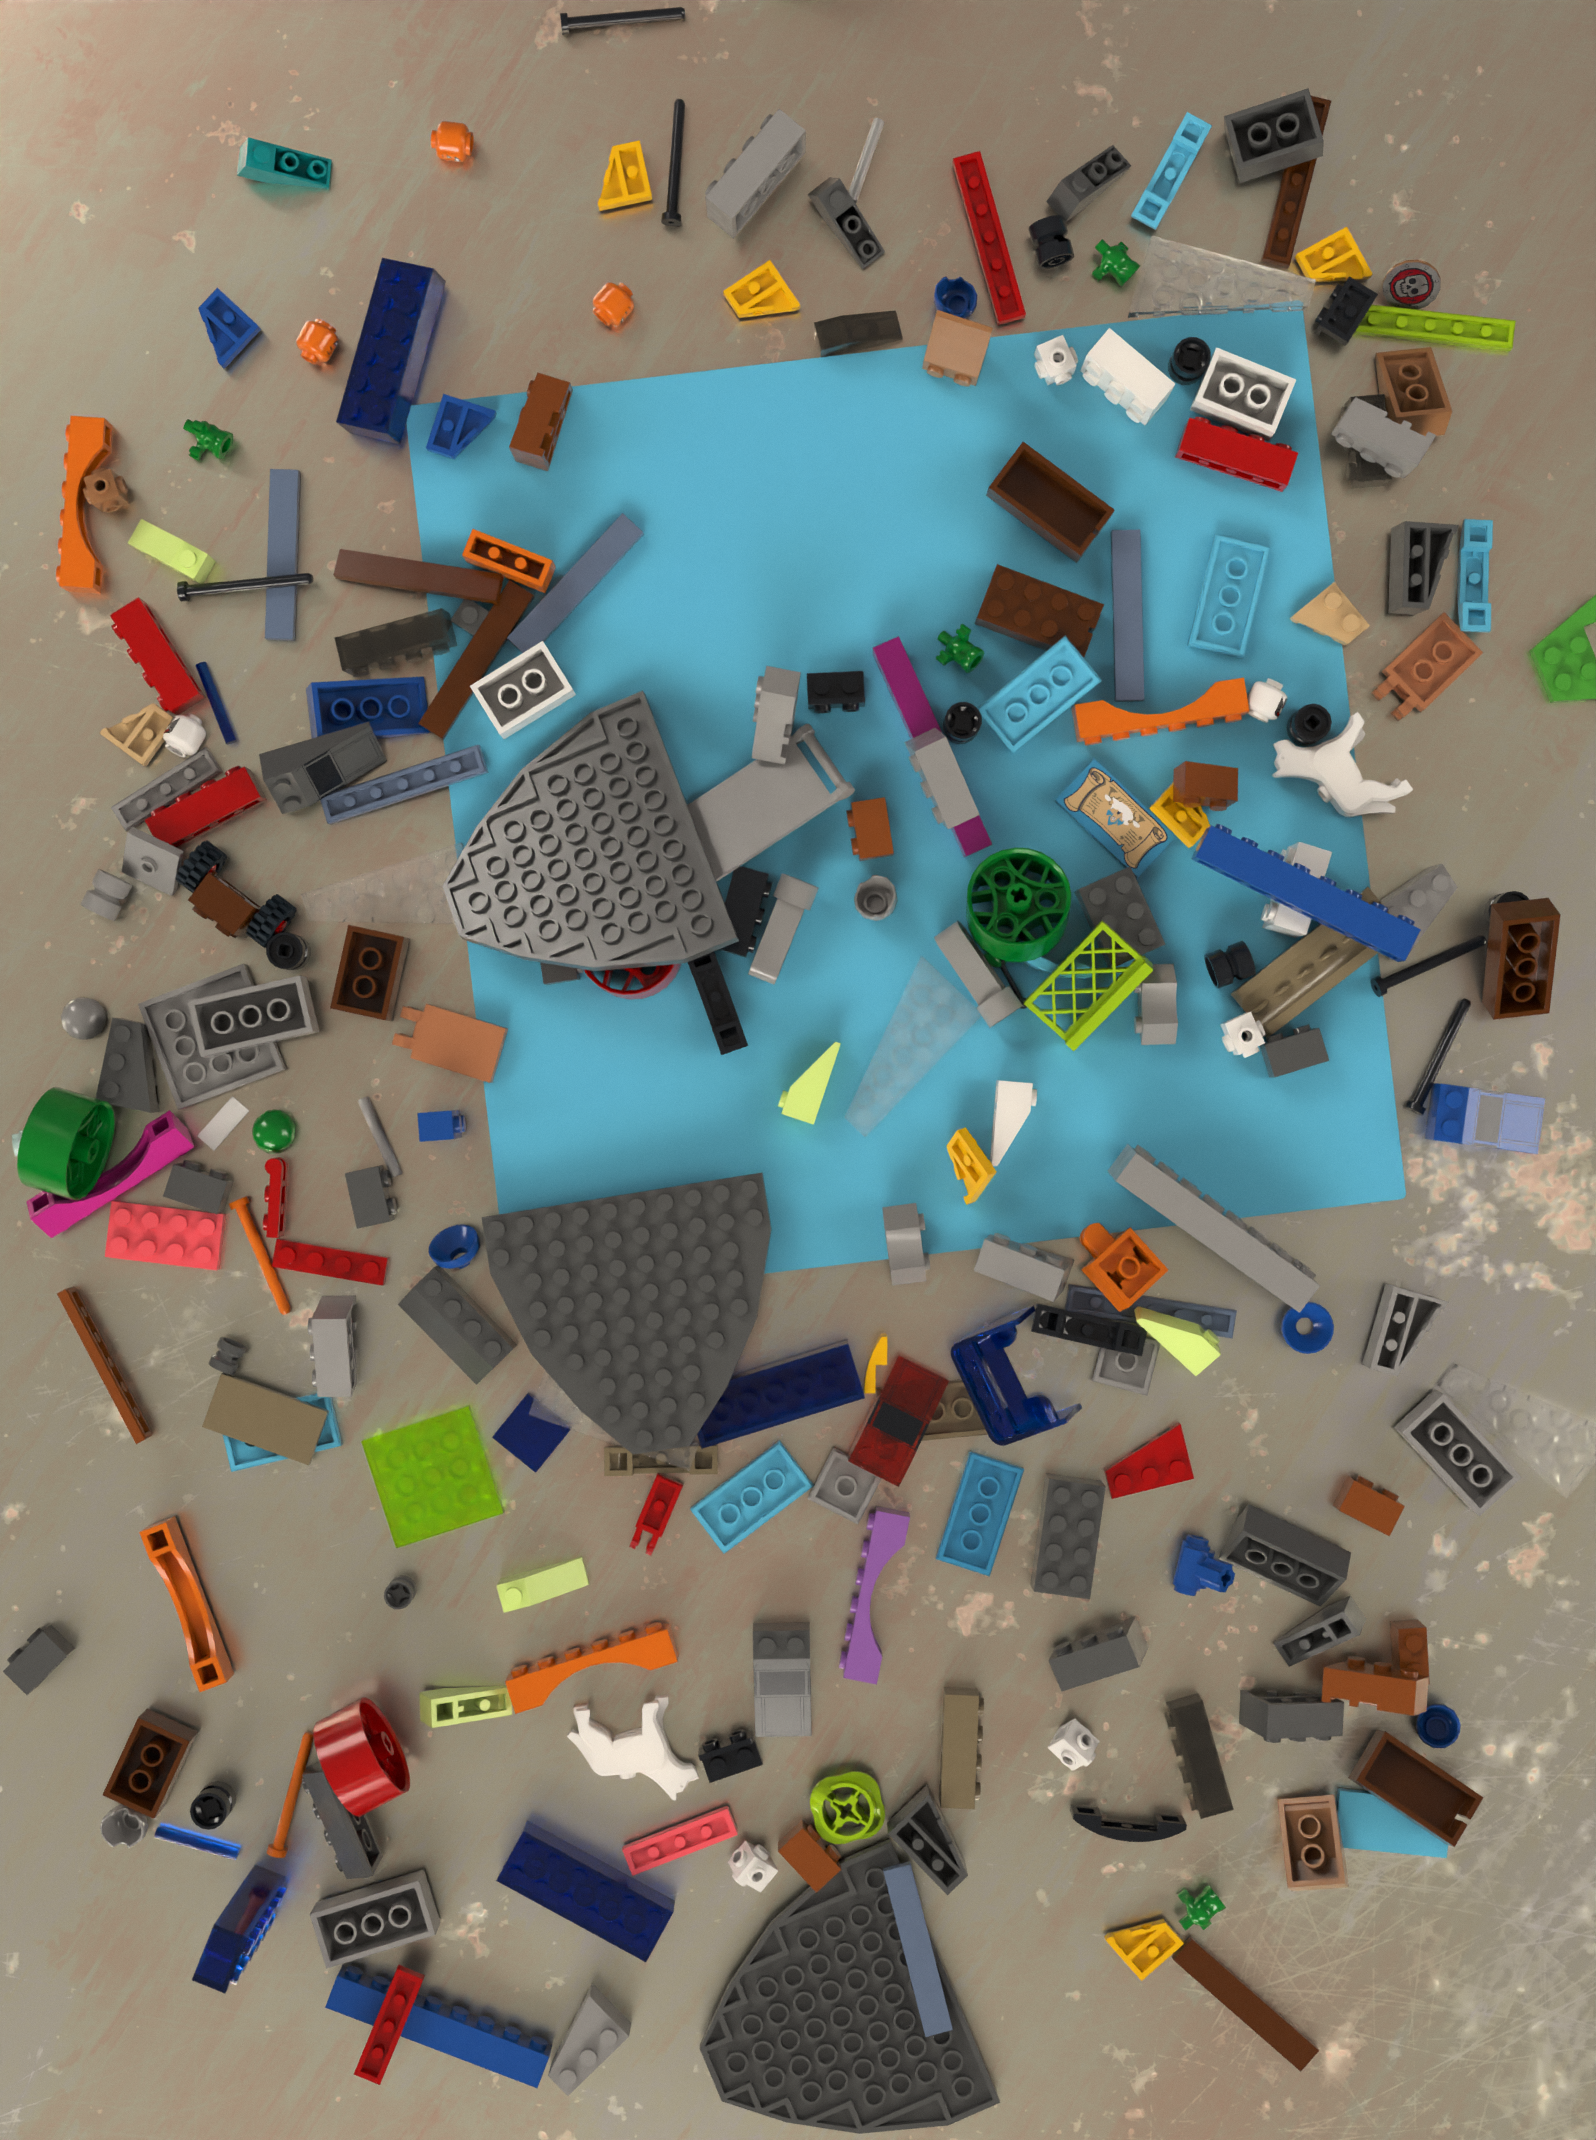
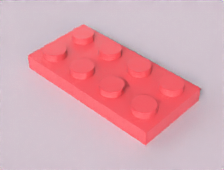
M116 1200L111 1201L105 1257L219 1270L226 1214H214L208 1211Z

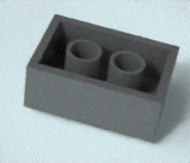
M1309 88L1224 116L1225 135L1239 183L1323 156L1324 140Z
M1131 866L1074 892L1091 931L1103 920L1141 955L1165 945ZM1102 930L1095 937L1099 948H1112V938ZM1115 941V948L1121 947V946ZM1128 952L1115 953L1116 966L1134 959ZM1102 953L1108 968H1112V953Z

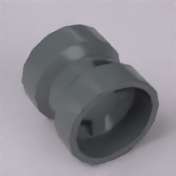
M220 1337L217 1343L218 1351L211 1356L209 1365L216 1370L234 1375L238 1368V1358L244 1355L247 1348L235 1340Z
M408 1576L395 1577L385 1589L384 1599L386 1604L393 1609L406 1608L416 1595L417 1587L415 1582Z

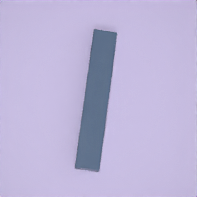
M270 469L267 577L297 574L300 499L299 470ZM297 586L266 589V640L295 641Z
M622 513L513 630L507 639L522 653L542 641L545 642L644 533Z
M1140 529L1112 530L1111 566L1115 702L1144 701Z
M475 745L333 792L320 801L327 824L331 825L489 772L481 746Z
M1068 1284L1064 1309L1066 1311L1137 1323L1134 1309L1140 1306L1199 1324L1205 1331L1210 1329L1216 1336L1233 1339L1237 1310L1142 1295L1129 1308L1119 1312L1098 1288Z
M909 1861L883 1868L925 2037L953 2030L911 1863Z

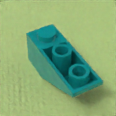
M248 137L239 148L237 176L264 183L328 189L332 160Z

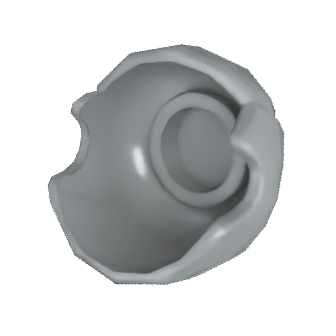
M872 875L869 880L860 883L854 897L856 910L865 919L875 921L885 919L892 914L898 901L895 886L888 878L879 875Z
M79 997L71 1000L64 1007L61 1020L63 1028L70 1036L80 1040L94 1038L102 1032L106 1023L105 1010L99 1002L94 999Z
M122 1804L110 1810L104 1816L100 1825L103 1839L112 1847L125 1844L127 1848H130L140 1842L146 1836L148 1830L146 1815Z

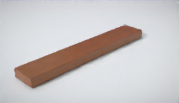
M70 1287L57 1293L135 1443L138 1444L151 1437L153 1433L76 1287Z

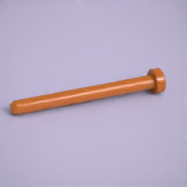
M246 1196L229 1203L230 1209H236L280 1313L283 1315L290 1313L291 1307L246 1204L250 1203L248 1197Z
M306 1732L302 1737L274 1843L269 1844L266 1853L272 1857L285 1858L288 1848L284 1845L300 1791L302 1774L306 1769L314 1739L313 1733Z

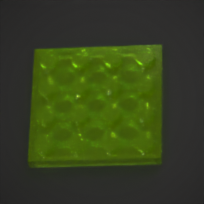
M470 1405L361 1441L396 1548L505 1512Z

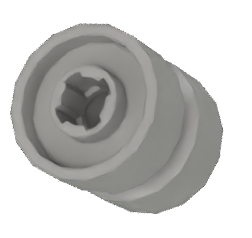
M98 869L92 882L95 889L87 890L81 905L96 914L115 921L122 908L118 901L128 896L132 885L106 871Z

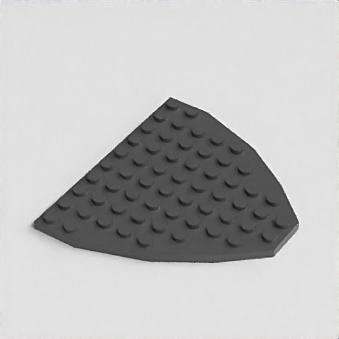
M644 691L589 713L523 767L477 825L443 884L458 934L463 940L528 961L591 971L683 964L739 941Z
M763 1172L481 1217L490 1274L532 1356L578 1409L633 1455L690 1446L728 1387L757 1320L772 1231Z
M890 1839L839 1860L841 1871L817 1893L811 1886L808 1887L769 1923L730 1980L700 2043V2051L722 2102L787 2123L857 2134L948 2126L1000 2103L929 1931L928 1934L953 2030L925 2037L883 1868L900 1864Z

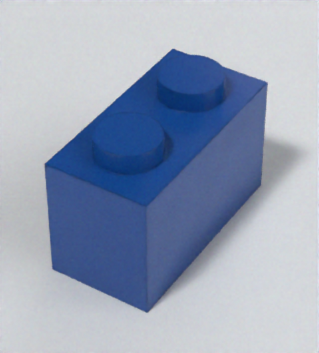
M460 1110L417 1113L420 1142L462 1138V1132H466L465 1116L460 1115Z

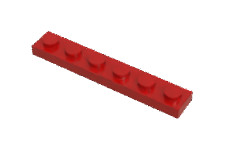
M977 151L953 158L952 164L997 324L1001 325L1023 319L1026 316L981 152Z

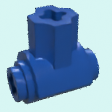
M1187 1534L1186 1539H1183L1172 1583L1175 1585L1174 1590L1190 1596H1196L1197 1591L1207 1587L1218 1592H1226L1227 1588L1234 1581L1233 1564L1214 1558L1215 1551L1210 1549L1208 1539Z

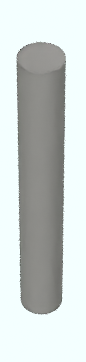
M874 118L848 191L855 203H857L885 123L879 118Z
M369 1097L358 1100L391 1178L402 1174Z

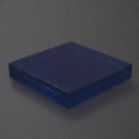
M528 1392L492 1438L536 1473L572 1427Z

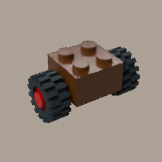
M208 840L202 842L201 845L195 848L194 852L192 851L189 854V858L184 860V865L179 868V872L176 874V881L193 893L188 899L189 902L195 905L192 910L204 919L208 918L211 921H216L215 928L224 935L234 938L237 936L247 938L249 936L266 948L268 941L274 935L284 932L285 928L290 925L297 908L279 894L268 899L262 907L223 877L217 876V873H220L221 867L225 864L227 855Z

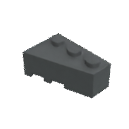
M1404 521L1391 528L1388 613L1416 615L1430 608L1441 577L1440 571L1444 560L1449 555V546L1459 525Z
M112 1017L96 1098L107 1101L111 1105L155 1113L160 1112L155 1089L157 1084L153 1071L152 1040L145 1023Z
M1136 1616L1094 1634L1087 1635L1075 1642H1065L1057 1645L1048 1661L1061 1691H1065L1140 1667L1149 1646Z
M1241 1690L1239 1724L1262 1736L1264 1741L1279 1743L1281 1739L1285 1738L1304 1742L1309 1737L1328 1741L1331 1740L1332 1736L1343 1735L1344 1702L1339 1699L1331 1700V1703L1321 1702L1322 1694L1294 1693V1696L1277 1697V1692L1267 1691V1697H1260L1251 1694L1250 1690Z
M927 1784L887 1822V1829L892 1839L949 1895L968 1876L961 1853Z

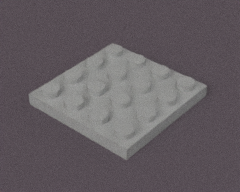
M246 964L238 965L138 1004L178 1110L286 1070L276 1042L211 1057H200L188 1001L254 986Z

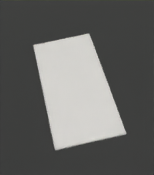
M232 1096L199 1133L198 1137L214 1151L249 1110Z

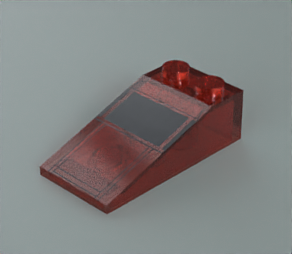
M898 1355L847 1454L848 1462L899 1487L949 1380Z

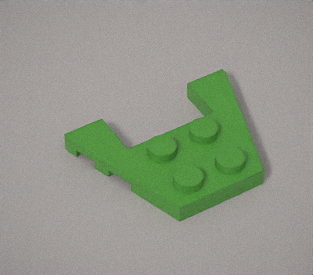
M1596 595L1530 650L1550 703L1596 699V657L1584 630L1585 626L1596 622Z

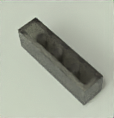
M442 608L335 637L342 671L353 675V677L370 674L369 670L378 667L380 670L396 667L397 662L404 660L407 663L417 662L423 659L422 655L433 653V655H443L450 652L449 648L457 646L450 613Z
M1197 1693L1166 1702L1168 1712H1164V1718L1168 1729L1174 1730L1176 1739H1172L1171 1742L1176 1757L1181 1756L1184 1766L1179 1767L1183 1783H1189L1191 1793L1187 1794V1799L1191 1811L1196 1810L1199 1817L1203 1819L1234 1810L1204 1703L1200 1695Z

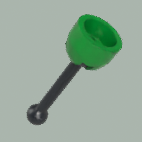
M985 952L983 956L992 967L1002 970L1013 992L1023 1005L1020 1008H1027L1023 1004L1026 998H1023L1005 966L1007 961L995 958Z

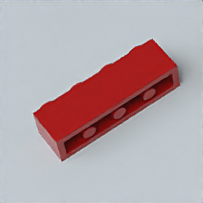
M1195 417L1194 419L1189 418L1185 424L1175 458L1283 492L1288 486L1298 452L1292 451V447L1283 443L1273 445L1264 442L1265 439L1259 435L1249 434L1246 436L1239 434L1238 430L1231 426L1224 425L1218 427L1212 425L1211 421L1206 418Z
M138 597L110 615L115 623L111 625L112 629L120 640H126L130 647L126 649L127 653L135 664L140 663L145 672L141 674L151 688H156L159 693L157 700L166 712L170 710V712L179 715L206 698L145 601Z
M236 766L225 772L226 777L218 781L212 779L203 783L200 786L201 790L194 794L188 792L175 799L176 803L170 807L161 806L150 813L151 817L145 819V822L153 837L177 848L267 799L252 771L245 766L242 768L241 766Z

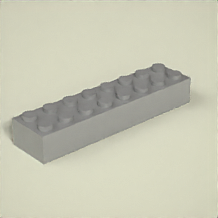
M1129 1144L1126 1145L1108 1169V1173L1116 1182L1299 1313L1302 1311L1321 1286L1314 1280L1316 1274L1298 1259L1291 1262L1294 1258L1274 1242L1269 1246L1271 1242L1262 1233L1252 1226L1247 1230L1248 1225L1230 1210L1226 1214L1223 1213L1225 1209L1209 1195L1205 1194L1202 1198L1200 1196L1202 1192L1184 1177L1181 1181L1177 1180L1179 1175L1161 1161L1156 1165L1154 1163L1156 1159L1144 1148L1137 1145L1134 1149Z

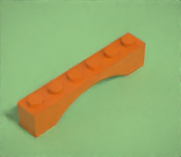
M70 416V424L66 426L65 435L69 444L68 453L64 454V468L67 470L66 481L62 483V496L65 498L64 509L60 512V524L63 526L62 537L58 540V552L61 555V563L56 569V580L60 587L69 592L101 594L103 565L95 555L88 539L84 509L86 498L83 488L86 487L84 477L90 476L91 472L98 469L101 463L111 454L113 425L105 418Z
M1244 677L1215 682L1204 695L1193 703L1181 709L1163 714L1132 713L1114 707L1104 700L1075 704L1072 707L1077 742L1084 741L1085 745L1102 743L1101 738L1112 737L1113 741L1125 740L1130 738L1129 734L1140 732L1141 736L1158 734L1157 729L1169 728V732L1181 731L1186 729V725L1197 723L1198 728L1214 725V720L1225 719V723L1241 721L1242 716L1249 712Z
M173 1516L149 1525L139 1533L148 1557L162 1577L175 1605L186 1641L189 1665L199 1692L224 1684L234 1675V1671L177 1520Z
M655 1622L646 1626L645 1631L636 1634L633 1630L620 1634L618 1636L619 1639L608 1642L607 1639L599 1640L591 1644L592 1648L583 1651L580 1648L571 1649L564 1653V1657L554 1660V1657L550 1656L539 1660L536 1666L527 1668V1665H522L512 1669L505 1683L515 1714L542 1706L550 1693L562 1681L575 1672L589 1666L603 1663H626L654 1670L678 1662L679 1653L669 1623L662 1625L661 1622Z

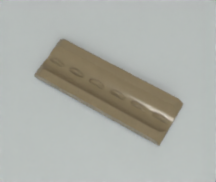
M1366 887L1359 893L1363 896L1361 900L1372 904V902L1382 904L1369 887ZM1319 924L1257 972L1256 975L1234 990L1231 995L1245 1012L1252 1013L1255 1021H1260L1266 1034L1265 1037H1269L1379 952Z

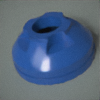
M455 1225L439 1232L431 1241L428 1252L437 1266L447 1269H462L468 1266L477 1254L480 1240L473 1227L469 1225ZM460 1253H465L461 1257L454 1259L456 1255Z
M1308 1302L1300 1313L1292 1307L1287 1310L1281 1322V1331L1285 1342L1292 1349L1300 1353L1311 1354L1321 1351L1329 1344L1333 1336L1334 1324L1331 1315L1324 1307ZM1301 1318H1308L1312 1323L1310 1332L1306 1334H1300L1296 1329V1324Z

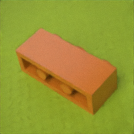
M472 529L462 554L465 561L469 564L492 573L502 574L507 579L545 594L556 569L553 560L475 529Z

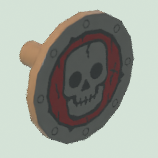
M1406 260L1396 264L1387 272L1383 280V294L1387 302L1394 307L1418 310L1428 306L1436 299L1440 291L1441 278L1437 269L1430 263L1421 260Z

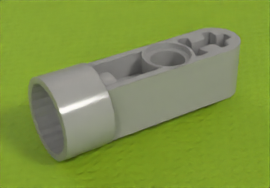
M781 874L773 894L778 899L748 975L775 985L805 909H811L819 889L818 887L792 876Z
M955 922L934 937L937 945L979 1005L976 1009L989 1028L1023 1006L1011 987H1005L961 922Z

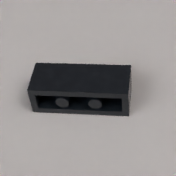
M742 866L734 870L725 905L739 941L718 950L745 958L748 952H754L757 937L753 936L755 924L761 926L765 909L760 908L763 897H769L773 883L768 881L769 874Z

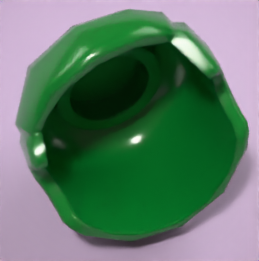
M275 1109L267 1110L253 1124V1140L259 1149L268 1154L282 1153L293 1143L296 1126L290 1115Z

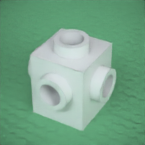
M1063 335L1038 345L1034 353L1037 360L1035 362V369L1039 378L1045 379L1047 386L1052 383L1061 385L1072 379L1071 375L1075 372L1078 358L1074 348L1068 347Z
M1246 1012L1220 1024L1225 1034L1222 1037L1223 1044L1227 1051H1232L1234 1055L1242 1054L1246 1058L1259 1052L1258 1046L1265 1043L1263 1039L1266 1036L1264 1028L1259 1020H1254L1251 1012ZM1243 1032H1244L1245 1035H1246L1245 1040L1242 1039V1033H1243Z
M1073 1719L1059 1727L1048 1749L1073 1771L1082 1765L1088 1766L1096 1757L1094 1751L1100 1741L1076 1719Z
M746 1840L728 1861L733 1871L732 1877L741 1886L745 1887L747 1884L760 1893L779 1871L770 1857V1853L762 1845L757 1844L754 1846Z

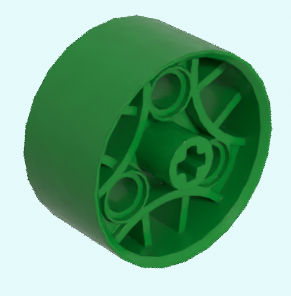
M1010 848L990 855L973 872L967 889L966 919L968 929L974 941L988 954L1007 962H1026L1046 955L1056 947L1064 936L1068 924L1071 906L1069 881L1063 869L1052 858L1030 848ZM1031 871L1041 875L1040 883L1026 878L1027 872ZM999 879H1005L1009 884L1001 887L995 882ZM980 886L984 889L982 891H977ZM1042 900H1050L1054 905L1047 908L1043 907L1040 902ZM988 901L992 903L993 912L973 911L972 904ZM1051 923H1058L1055 928L1051 925ZM981 924H988V925H987L986 928H984ZM1007 925L1012 928V932L1004 934L998 928ZM1042 925L1046 935L1035 939L1029 931Z
M53 1087L45 1092L31 1111L20 1140L17 1169L21 1183L25 1186L72 1200H80L85 1197L97 1183L109 1157L115 1128L112 1105L107 1101L59 1087Z

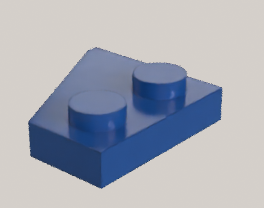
M218 288L198 308L207 328L210 342L213 344L218 363L224 369L261 330L250 317Z
M443 394L426 446L427 451L455 459L496 418V411Z

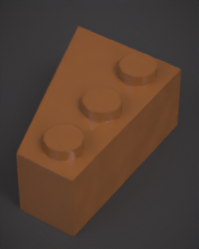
M537 373L535 380L530 381L527 390L528 398L525 406L521 409L519 421L509 445V449L516 462L545 471L549 470L573 392L570 382Z
M1349 1656L1348 1660L1324 1667L1321 1702L1331 1703V1700L1339 1698L1349 1700V1706L1359 1707V1703L1376 1706L1379 1711L1415 1716L1427 1710L1429 1677L1419 1675L1416 1669L1401 1668V1670L1392 1669V1665L1389 1663L1375 1662L1370 1664L1365 1662V1658Z

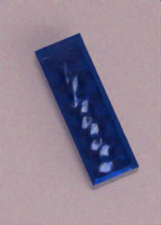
M382 258L336 423L349 433L396 444L401 443L446 283L434 268Z
M848 1340L732 1375L728 1387L697 1434L701 1449L864 1399L865 1394Z
M528 1820L502 1865L496 1880L644 1962H647L674 1912L675 1900Z
M254 1865L214 1923L192 1981L222 1993H226L231 1984L237 1985L241 1974L245 1972L248 1963L251 1962L255 1952L258 1951L261 1942L264 1941L275 1921V1912L287 1888L282 1887L286 1876Z

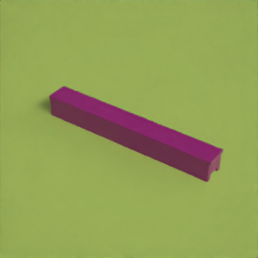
M899 636L873 647L875 661L910 738L919 736L933 728L938 729L942 733ZM979 815L951 828L964 857L992 845Z

